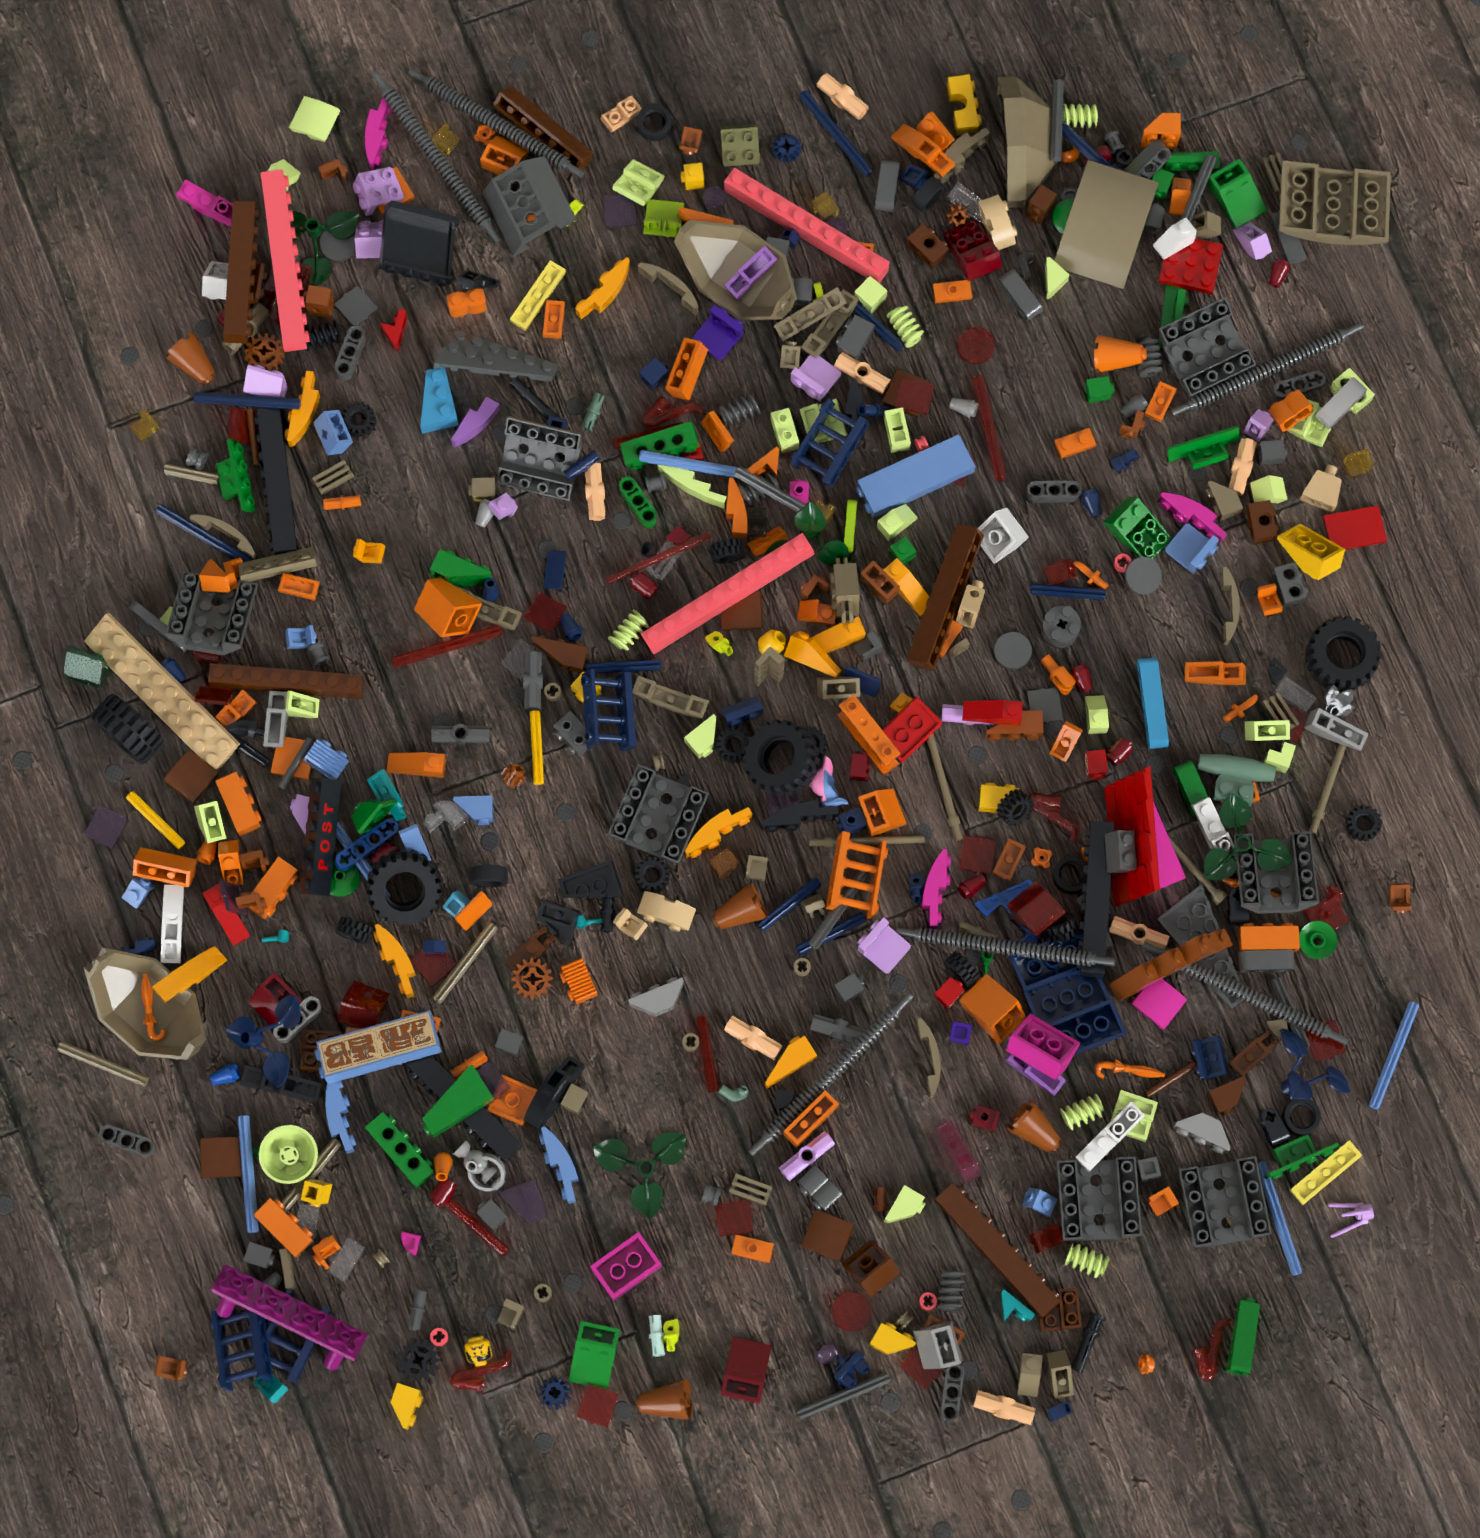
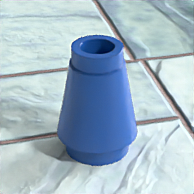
M229 1063L213 1074H210L213 1086L236 1082L241 1077L238 1066L235 1063L232 1065Z

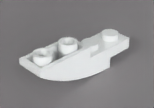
M1206 797L1192 804V809L1198 819L1197 823L1210 849L1222 848L1227 851L1228 855L1234 851V843L1229 833L1226 832L1211 798Z
M164 884L161 963H181L184 886Z
M1130 1102L1087 1144L1075 1159L1089 1172L1145 1115Z

